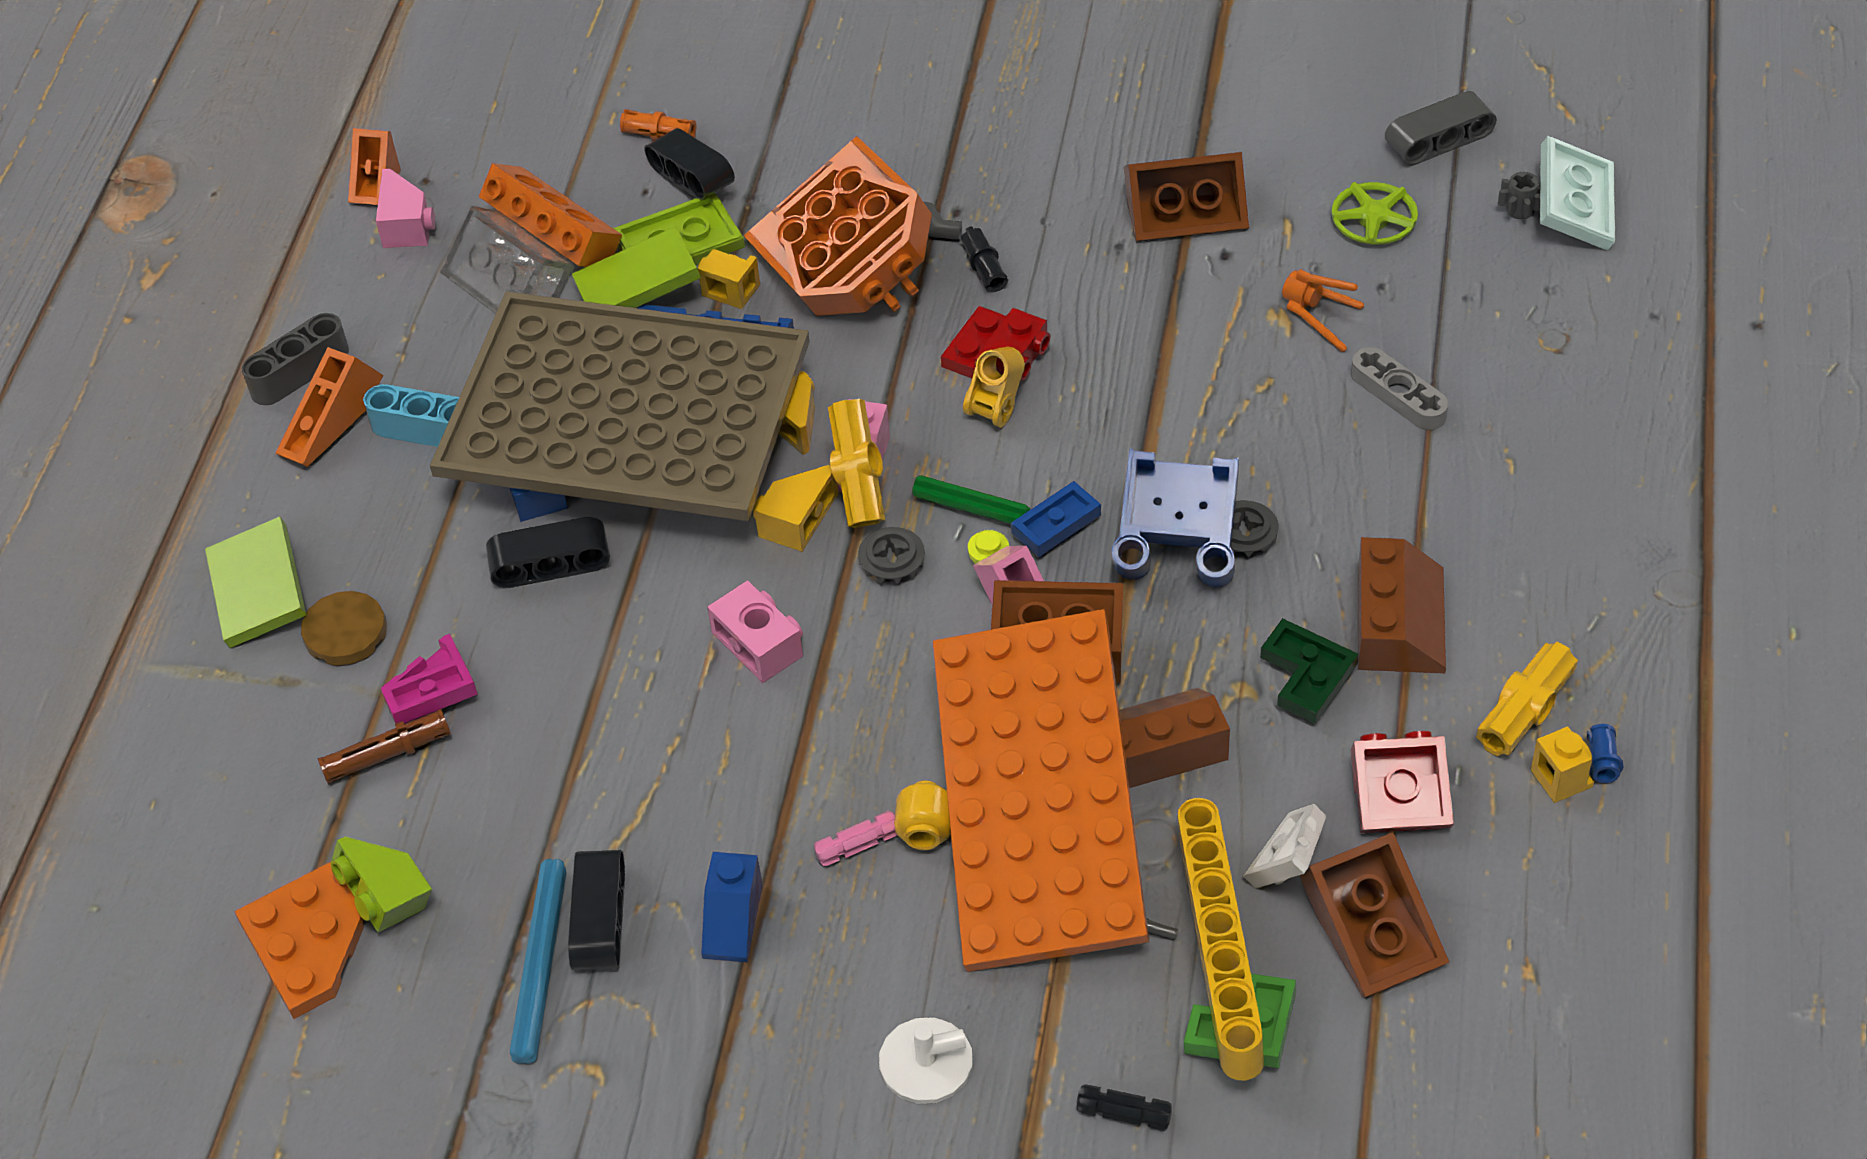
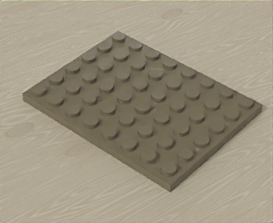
M506 291L431 461L430 469L432 476L749 521L810 342L809 331Z

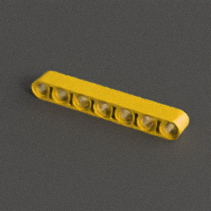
M1193 798L1184 802L1178 809L1179 838L1219 1060L1223 1072L1228 1077L1246 1081L1255 1078L1264 1067L1262 1027L1219 810L1211 800Z

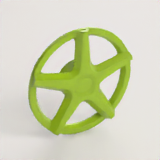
M1353 182L1349 188L1342 191L1334 200L1332 219L1339 231L1348 238L1364 244L1382 245L1396 242L1407 236L1417 223L1418 209L1415 201L1407 194L1403 186L1398 188L1379 182L1360 184ZM1379 190L1391 194L1383 199L1375 200L1365 191ZM1354 194L1360 203V207L1339 211L1343 201ZM1402 199L1409 207L1411 218L1391 211V207ZM1359 219L1360 224L1366 228L1365 237L1350 232L1342 225L1341 221ZM1389 222L1405 227L1397 235L1377 239L1379 230L1385 228Z

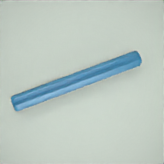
M545 859L540 865L509 1052L512 1056V1061L517 1064H532L537 1058L566 876L565 864L560 859Z

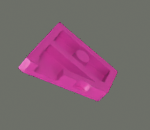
M450 634L438 640L440 649L426 661L419 656L407 666V669L402 674L393 677L381 687L384 700L395 723L400 721L407 723L416 720L424 715L478 695L474 681Z

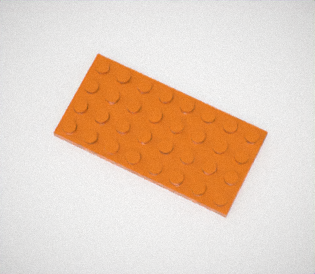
M1096 610L933 640L963 966L966 971L984 970L1150 942L1108 619L1105 610Z

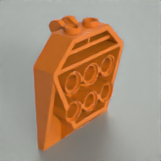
M856 136L743 236L816 316L863 313L881 299L895 313L901 306L896 297L889 293L892 288L900 282L902 289L908 295L913 297L919 292L908 275L924 261L932 213L917 192Z

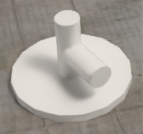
M934 1017L915 1018L898 1025L885 1038L879 1052V1070L886 1086L899 1098L916 1104L938 1103L954 1096L967 1083L973 1069L972 1048L963 1033V1029H958L952 1023Z

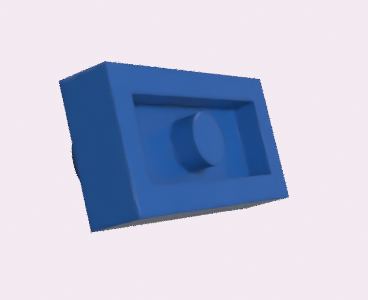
M1073 481L1011 522V533L1024 545H1027L1037 557H1040L1101 515V504Z

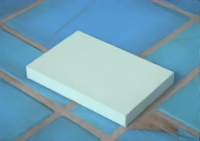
M1547 136L1541 143L1540 224L1608 251L1615 243L1614 162Z

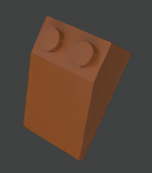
M1393 832L1310 865L1304 874L1299 875L1319 922L1363 998L1450 963Z

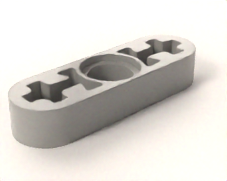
M1364 347L1354 353L1351 376L1356 383L1421 429L1434 430L1445 423L1448 400L1444 394L1381 349ZM1401 383L1408 386L1410 390L1404 393H1397L1392 391L1389 386Z

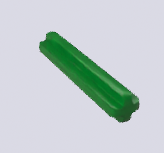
M922 475L916 477L912 488V494L917 498L1009 524L1030 510V507L1026 504Z

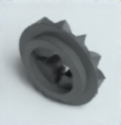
M1236 501L1231 549L1234 554L1237 551L1245 552L1249 558L1253 551L1265 553L1269 544L1276 543L1279 527L1278 520L1268 507L1254 501ZM1241 521L1245 522V526L1250 531L1249 536L1242 535L1241 530H1239Z
M885 527L870 533L862 541L858 551L859 565L864 568L866 576H876L880 583L886 579H894L898 584L904 576L914 578L916 569L924 565L925 549L922 540L914 532L905 528ZM890 547L897 557L895 563L889 562L886 553H888V548Z

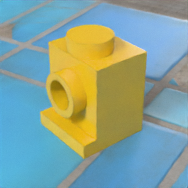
M712 249L707 257L701 259L697 268L701 276L699 280L702 296L739 309H743L760 286L757 257L752 255L745 260L736 255Z
M1568 726L1536 740L1531 771L1554 803L1590 789L1594 785V781L1589 776L1592 764L1590 749L1577 733L1572 732Z

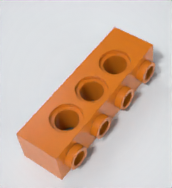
M496 163L491 164L479 198L578 266L587 267L615 254L622 237L621 233L525 168Z

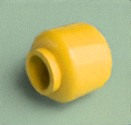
M924 780L911 784L902 789L896 798L895 832L908 846L918 850L933 849L946 841L951 834L947 790L932 781Z

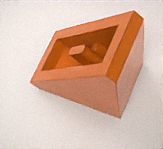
M353 128L348 202L378 205L382 170L391 169L398 175L401 171L391 131Z

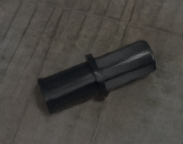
M972 226L966 228V232L961 235V241L970 256V266L973 270L978 271L987 291L997 292L1002 290L1007 285L1008 278L998 262L999 255L997 250L989 245L980 228H973Z

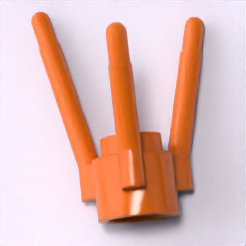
M1302 269L1291 272L1282 289L1283 298L1289 300L1287 309L1297 313L1341 352H1345L1347 346L1305 308L1308 306L1315 307L1321 298L1325 297L1347 306L1363 309V302L1323 288V286L1356 291L1358 289L1357 284L1314 275Z

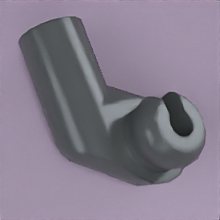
M924 202L932 213L928 237L960 240L962 221L943 220L932 203Z

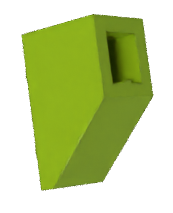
M346 836L337 840L331 859L332 872L340 884L348 886L355 897L354 902L358 913L365 921L370 920L378 933L425 909L432 888L408 853Z

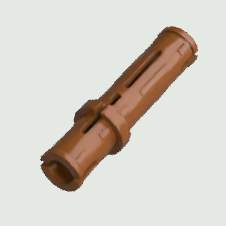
M439 709L406 724L400 721L395 723L396 728L358 742L335 753L317 758L327 783L330 784L342 777L406 752L407 756L416 753L415 748L451 735L442 710Z

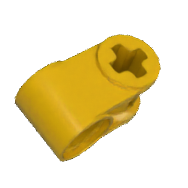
M1002 347L985 351L978 357L971 384L963 402V412L970 416L978 414L992 420L993 425L1000 428L1006 425L1014 409L1015 396L1025 365L1023 356L1018 350L1013 347ZM997 358H1000L1004 363L1003 375L999 374L996 369Z

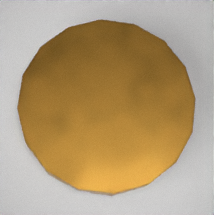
M356 591L335 592L321 598L308 609L301 623V636L309 654L314 658L324 659L326 664L335 666L354 664L368 658L375 652V646L379 643L380 639L383 642L386 636L387 621L378 601L368 594Z

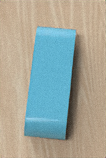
M380 384L370 388L364 394L363 401L372 431L376 435L438 447L459 397Z

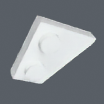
M1315 804L1289 812L1243 877L1256 889L1272 883L1279 885L1288 878L1304 874L1310 864L1326 815Z

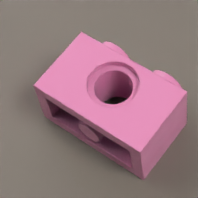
M748 580L707 606L712 634L762 683L803 657L801 644L803 632L798 622L790 615L785 617L777 609L772 597L764 590L758 591Z

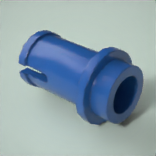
M1596 724L1590 727V731H1587V739L1592 755L1589 774L1593 776L1595 781L1600 783H1610L1617 780L1624 768L1623 760L1617 755L1616 730L1609 724Z

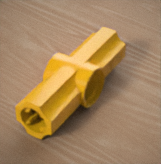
M854 399L835 402L828 406L835 450L830 454V467L834 479L842 488L848 527L856 528L879 524L885 521L878 477L883 472V462L877 445L871 440L865 400Z
M1557 641L1553 644L1545 643L1522 673L1516 671L1510 676L1500 693L1497 705L1477 729L1476 738L1481 741L1486 751L1496 756L1501 754L1510 755L1533 724L1539 726L1544 722L1555 703L1557 693L1577 668L1578 659L1573 656L1569 647Z

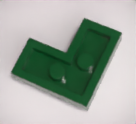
M1282 618L1262 645L1260 658L1293 673L1278 694L1277 706L1316 724L1357 666L1359 654Z

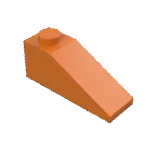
M327 347L275 454L308 467L366 411L363 401L364 394L370 388L379 385L383 375L358 358Z

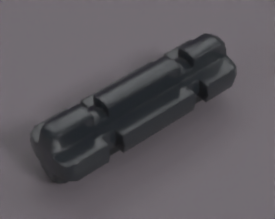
M1088 1084L1082 1085L1079 1090L1077 1110L1080 1113L1096 1116L1097 1111L1103 1112L1104 1118L1141 1125L1142 1121L1148 1122V1127L1160 1130L1167 1129L1170 1124L1172 1104L1169 1101L1153 1098L1152 1102H1146L1145 1096L1107 1089V1093L1100 1092L1101 1087Z

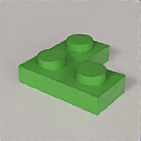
M1251 973L1263 1034L1264 1066L1279 1068L1296 995V980ZM1193 1004L1184 1039L1185 1054L1219 1059L1210 1006Z

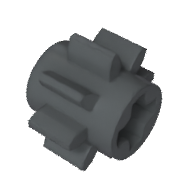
M1517 172L1511 176L1510 180L1502 179L1497 204L1498 206H1506L1508 216L1515 219H1527L1534 214V211L1540 212V185L1536 175L1529 172Z

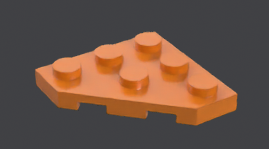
M331 862L234 911L242 929L293 1019L336 997L342 983L340 976L347 958H352L364 929L363 918L355 906V897L346 884L342 885L337 881L331 869Z

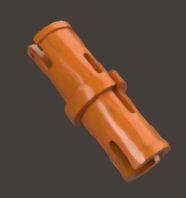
M624 109V113L621 114L620 130L623 133L641 134L656 140L675 128H679L694 138L696 136L697 126L695 120L673 118L659 111L651 114Z

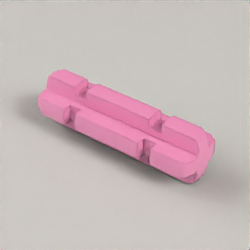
M886 811L875 816V821L872 823L868 819L835 833L837 837L835 839L828 836L815 842L814 850L818 861L822 866H828L840 861L839 856L842 854L847 858L879 844L877 840L879 838L886 841L898 836L895 832V815L893 812Z

